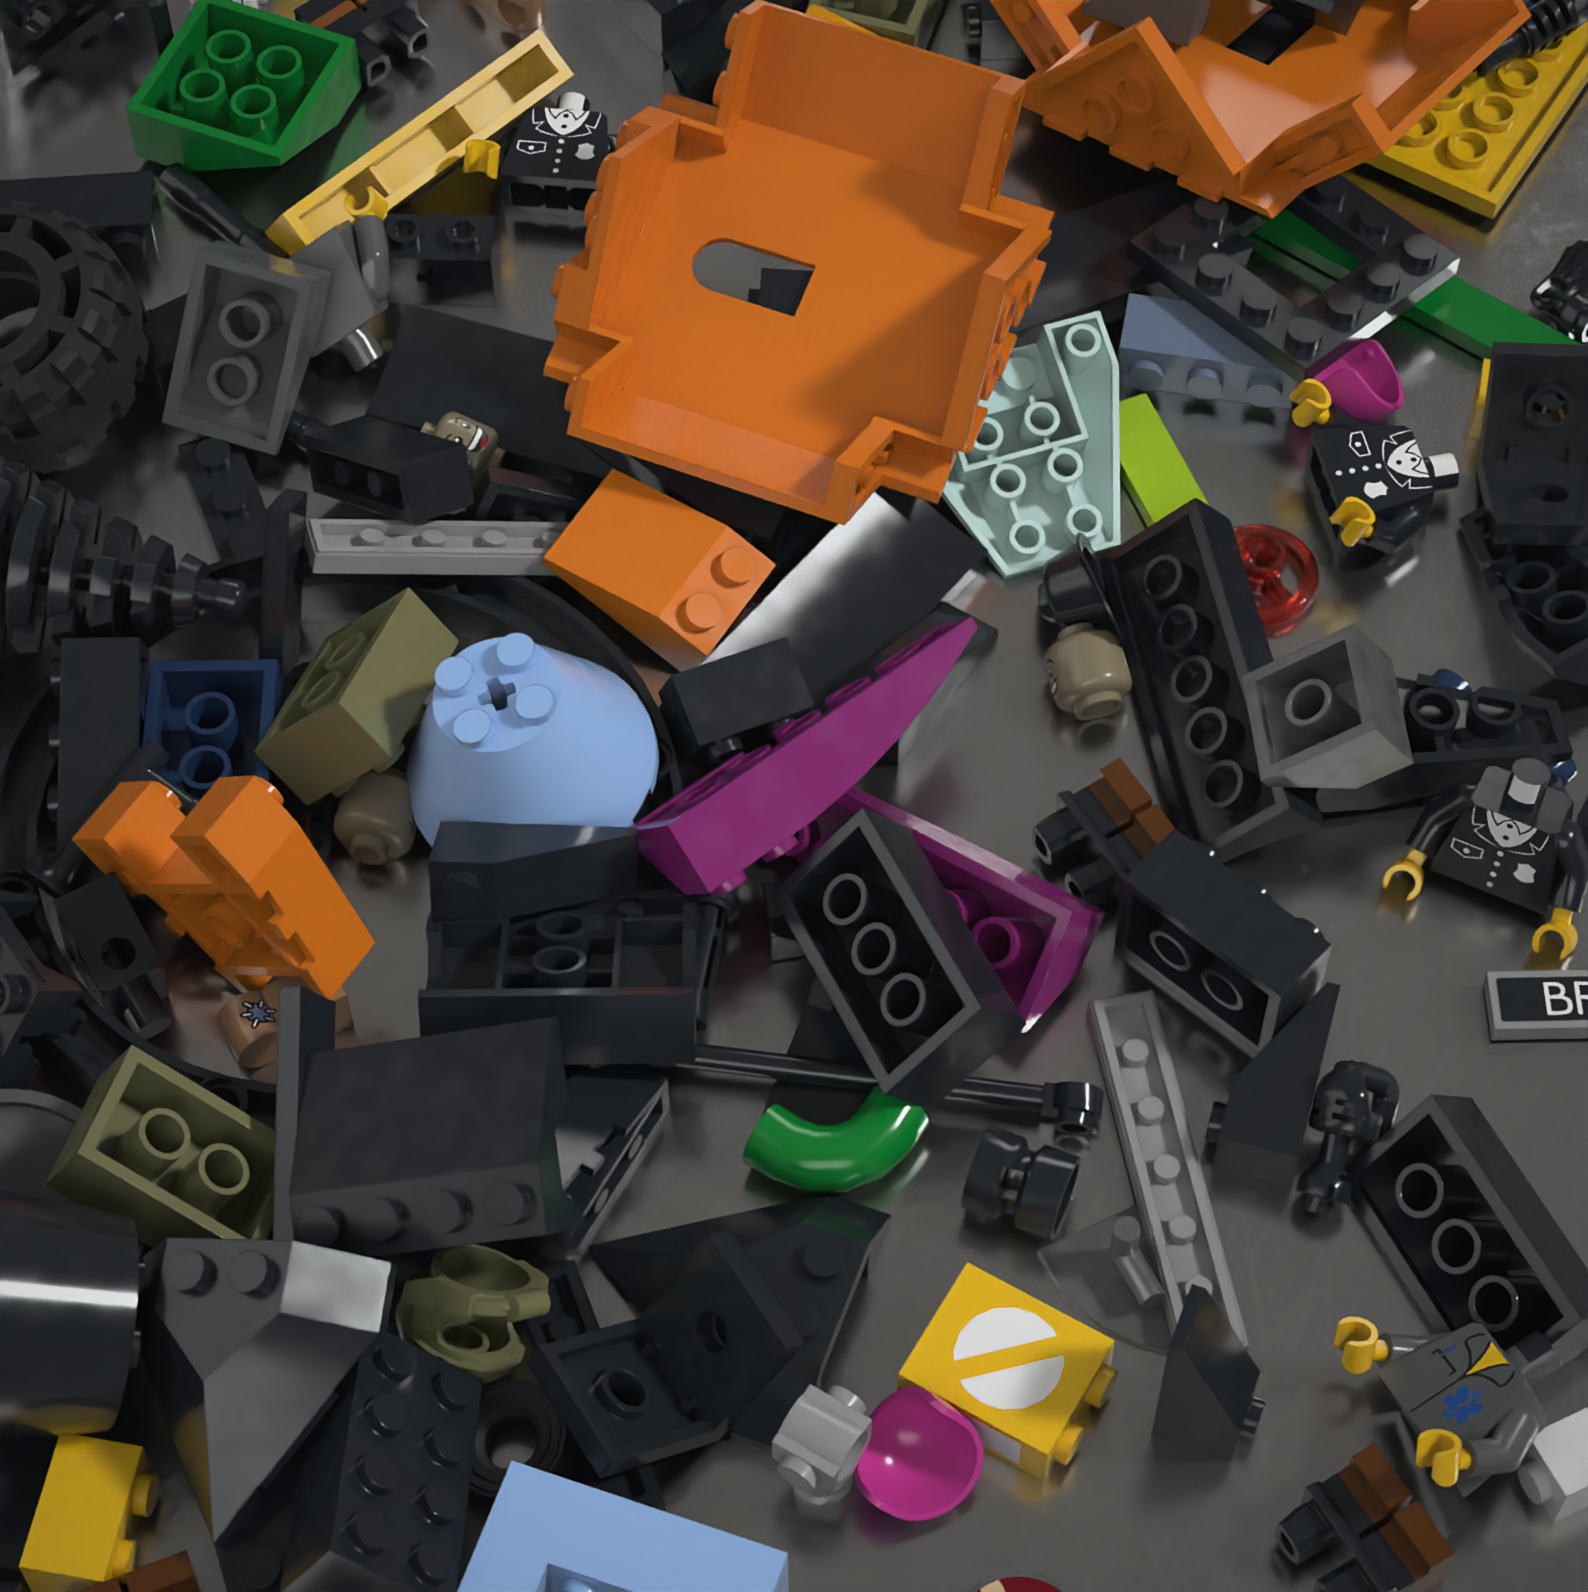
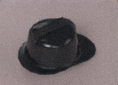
M1077 533L1076 544L1050 558L1044 564L1043 582L1038 587V608L1044 619L1052 623H1058L1062 629L1078 623H1091L1095 630H1113L1119 637L1123 648L1127 646L1115 621L1096 553L1085 534Z

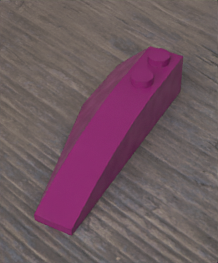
M972 616L941 624L876 665L874 670L879 678L872 682L869 676H865L843 686L824 698L829 711L823 715L820 710H815L797 720H789L771 732L777 744L772 747L769 744L763 745L746 755L740 751L632 824L630 827H637L638 851L685 895L711 893L713 898L720 897L742 884L747 879L743 869L762 857L764 862H769L788 852L798 843L794 834L811 823L854 786L907 730L941 686L978 627Z
M853 787L811 823L794 834L798 843L784 854L787 857H794L799 863L803 864L861 808L907 826L1027 1024L1020 1032H1027L1080 972L1106 913L983 848Z

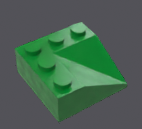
M198 0L125 108L135 156L167 166L173 163H181L190 171L281 166L337 126L360 91L362 81L356 41L354 38L231 0Z

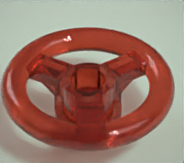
M1247 524L1233 527L1252 591L1262 593L1274 606L1272 608H1258L1263 627L1283 624L1302 614L1314 600L1319 587L1318 565L1310 549L1293 534L1274 526ZM1287 553L1295 560L1301 572L1300 587L1295 595L1290 593L1281 582Z

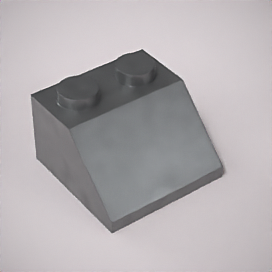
M1351 624L1242 676L1261 782L1267 787L1357 789L1414 763L1392 658L1355 624Z

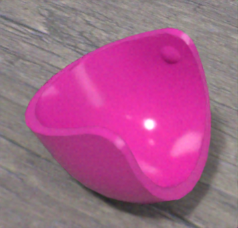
M1366 339L1313 378L1326 387L1330 393L1333 405L1354 418L1378 423L1399 410L1404 402L1403 388L1398 373L1382 345L1373 339Z
M912 1386L902 1388L890 1394L870 1414L869 1418L872 1419L871 1438L853 1471L858 1489L869 1502L894 1517L906 1521H923L949 1512L970 1493L981 1472L983 1444L980 1434L974 1425L952 1405L924 1388Z

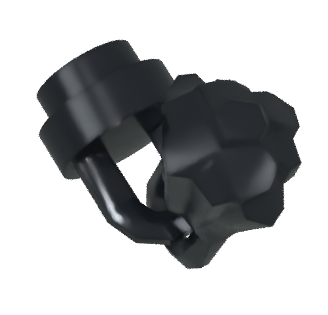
M1579 239L1574 245L1567 246L1555 268L1532 290L1529 298L1533 307L1538 310L1547 311L1558 321V332L1575 341L1580 339L1583 342L1588 341V295L1580 293L1574 298L1569 296L1588 283V241ZM1553 285V286H1555L1556 288H1558L1559 290L1553 289V288H1549V287H1551V286ZM1563 303L1566 307L1560 312L1556 308Z

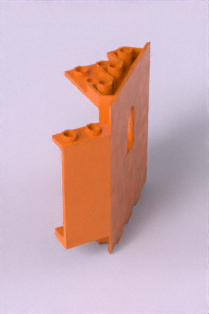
M756 0L739 11V14L735 13L729 22L725 35V47L731 49L727 71L723 70L720 73L713 93V104L719 107L668 92L664 95L659 108L647 106L622 124L617 136L615 152L610 156H606L602 161L596 179L597 191L590 195L585 208L584 225L588 226L585 235L586 248L566 263H561L553 279L551 294L552 297L557 298L554 324L558 336L546 360L543 376L569 384L564 402L565 410L571 412L567 435L845 526L879 486L938 504L958 452L971 455L988 413V408L978 405L979 400L987 401L996 381L1001 380L1017 340L1016 334L1008 332L1010 326L1017 327L1026 307L1030 308L1046 268V262L1037 260V257L1050 242L1052 231L1048 229L1055 212L1000 195L1028 81L763 0ZM727 242L813 268L814 271L793 317L712 291L702 286L693 274L692 269L695 258L701 250L710 244Z
M990 0L1035 68V71L1024 79L1028 82L1022 107L1044 116L1043 125L1079 141H1082L1086 136L1094 138L1111 146L1109 154L1147 172L1156 166L1178 176V186L1216 203L1222 197H1225L1271 219L1277 216L1305 189L1384 154L1532 16L1522 0H1364L1346 36L1315 24L1270 65H1267L1227 48L1231 42L1261 16L1274 8L1257 0H1211L1205 28L1188 47L1166 41L1150 16L1125 28L1083 15L1084 4L1088 0Z

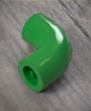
M879 1085L872 1089L859 1109L849 1119L835 1125L814 1124L782 1106L774 1104L767 1109L753 1128L744 1148L742 1159L746 1165L765 1176L806 1192H847L883 1178L910 1153L927 1129L929 1121L921 1106L885 1095Z

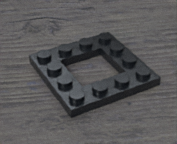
M1340 174L1305 189L1284 209L1296 215L1363 262V264L1301 308L1223 253L1271 219L1225 197H1222L1216 203L1197 194L1129 240L1126 256L1128 260L1300 384L1306 379H1313L1454 276L1460 260L1457 254Z

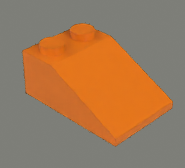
M614 468L540 561L680 672L697 667L710 654L776 566L774 562L727 525Z

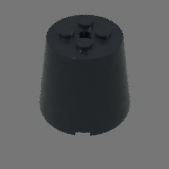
M0 1185V1440L108 1432L114 1425L123 1399L129 1369L135 1370L137 1368L141 1349V1327L135 1326L137 1301L141 1298L144 1285L145 1261L144 1258H139L138 1234L133 1218Z

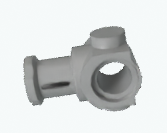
M810 1384L804 1394L792 1406L778 1433L772 1440V1458L780 1462L777 1466V1472L786 1482L794 1487L795 1496L804 1505L815 1509L839 1505L848 1497L853 1486V1471L871 1438L872 1419L864 1415L867 1410L865 1404L854 1393L841 1386L832 1385L825 1393Z

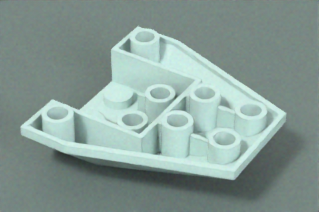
M1099 310L1043 325L1036 343L1012 350L1000 381H996L987 401L979 400L978 405L988 408V413L971 455L958 452L942 492V498L973 539L988 549V559L1004 580L1042 570L1044 564L1050 558L1076 544L1077 533L1080 532L1084 533L1096 554L1113 550L1121 545L1119 363Z

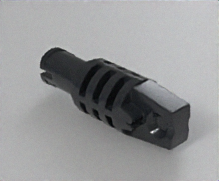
M1530 0L1525 2L1524 4L1532 16L1472 72L1477 71V76L1485 77L1516 57L1520 59L1531 58L1539 51L1548 48L1551 44L1557 43L1564 36L1572 34L1577 28L1588 21V0Z

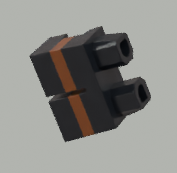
M309 0L294 10L296 21L355 39L361 81L370 87H373L387 77L391 70L389 55L400 50L408 58L417 59L428 52L432 46L430 29L419 16L417 0Z

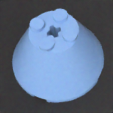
M511 633L505 637L492 638L475 643L456 656L449 657L439 664L434 674L436 684L415 736L406 771L413 818L431 847H433L441 821L630 827L634 824L633 818L642 806L647 793H653L659 767V750L650 716L638 695L624 680L605 667L589 660L534 643L531 637L523 633Z

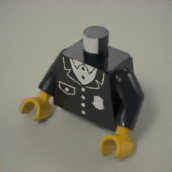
M566 92L558 97L556 108L532 107L526 110L520 126L512 127L496 143L484 139L467 141L463 173L469 174L470 172L480 171L481 174L486 175L490 179H497V175H500L504 212L584 218L588 199L594 191H597L596 179L601 163L606 156H610L615 152L618 135L608 133V122L605 114L589 111L590 102L585 96L580 93Z
M1309 378L1304 380L1289 394L1290 400L1299 404L1292 411L1294 423L1299 427H1307L1312 423L1313 428H1315L1312 430L1305 467L1338 557L1369 547L1387 554L1396 553L1428 524L1434 492L1457 488L1459 484V471L1454 455L1452 453H1445L1422 458L1413 432L1406 426H1384L1351 417L1331 403L1330 393L1321 382Z
M1518 759L1513 764L1511 772L1497 766L1486 767L1477 783L1463 780L1431 798L1405 842L1410 847L1406 856L1399 857L1388 865L1383 878V888L1386 889L1395 872L1407 871L1414 877L1415 884L1411 887L1405 901L1414 899L1419 894L1424 880L1422 865L1426 858L1429 857L1433 859L1430 870L1543 915H1546L1549 906L1554 907L1551 920H1548L1535 931L1532 937V947L1536 954L1540 953L1546 941L1547 931H1556L1564 940V948L1560 955V960H1562L1575 949L1578 943V934L1575 927L1571 924L1573 913L1580 914L1588 886V845L1581 826L1572 821L1574 801L1569 794L1548 787L1551 779L1550 769L1537 759Z

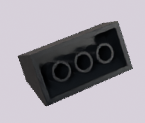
M1429 1095L1345 1168L1352 1188L1351 1201L1437 1333L1456 1331L1470 1323L1483 1324L1501 1349L1505 1351L1538 1329L1553 1347L1562 1365L1573 1360L1588 1347V1269L1472 1097Z

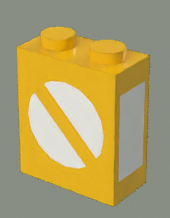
M967 1262L899 1371L897 1391L914 1386L924 1388L939 1396L974 1425L980 1434L983 1449L1044 1482L1056 1461L1067 1465L1076 1452L1085 1432V1427L1078 1423L1089 1404L1100 1408L1111 1392L1119 1372L1111 1367L1115 1340Z

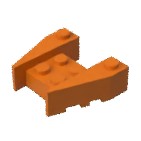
M255 775L219 777L187 816L179 810L182 807L179 798L165 785L156 781L120 782L72 838L73 842L105 875L111 872L115 873L125 894L132 900L138 894H146L165 910L168 915L161 924L178 939L182 938L187 932L214 960L216 964L213 968L242 993L262 990L273 976L301 977L315 993L331 1000L376 943L300 825L282 806L284 799L280 792L271 783Z

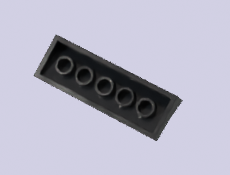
M1173 176L1052 219L1048 229L1052 231L1050 242L1037 257V260L1046 262L1045 271L1030 308L1026 307L1017 327L1010 326L1008 331L1017 335L1013 349L1036 343L1043 325L1099 310L1104 324L1125 317L1129 293L1170 299L1179 298L1177 294L1126 258L1129 240L1197 194L1178 186V176ZM1244 237L1223 253L1245 268L1254 247Z
M406 302L392 350L376 391L365 412L366 416L421 431L425 422L436 426L443 415L453 411L489 426L498 433L500 441L498 447L506 450L503 465L550 478L571 474L573 484L595 489L598 488L613 468L620 471L577 437L567 435L571 413L565 410L564 402L569 384L543 376L546 360L554 345L553 341Z
M879 486L845 526L837 523L700 665L787 636L815 704V707L810 712L820 710L823 715L829 711L824 698L843 686L860 679L882 650L945 602L950 604L987 565L988 549L956 528L925 500ZM661 704L659 710L662 713L674 749L682 754L663 704ZM764 736L742 743L744 747L742 752L746 755L755 750L756 747L767 745ZM777 742L769 744L770 747L777 744ZM706 756L692 760V762L707 772H710L724 762L709 764Z
M1195 497L1100 557L1099 563L1116 623L1127 646L1124 648L1174 828L1191 841H1200L1206 844L1215 852L1220 862L1224 863L1261 846L1324 828L1325 825L1313 788L1267 787L1261 782L1242 676L1273 662L1274 659L1231 520Z

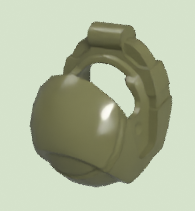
M470 1244L440 1248L433 1255L430 1268L413 1273L408 1281L405 1282L402 1297L394 1313L400 1338L481 1380L482 1386L507 1376L521 1363L525 1352V1347L519 1342L518 1339L520 1337L515 1332L512 1323L544 1316L549 1312L551 1305L548 1295L549 1278L524 1260H515L502 1252L485 1246Z

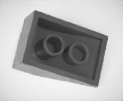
M221 240L198 248L161 423L212 438L222 439L271 455H277L320 330L332 272Z

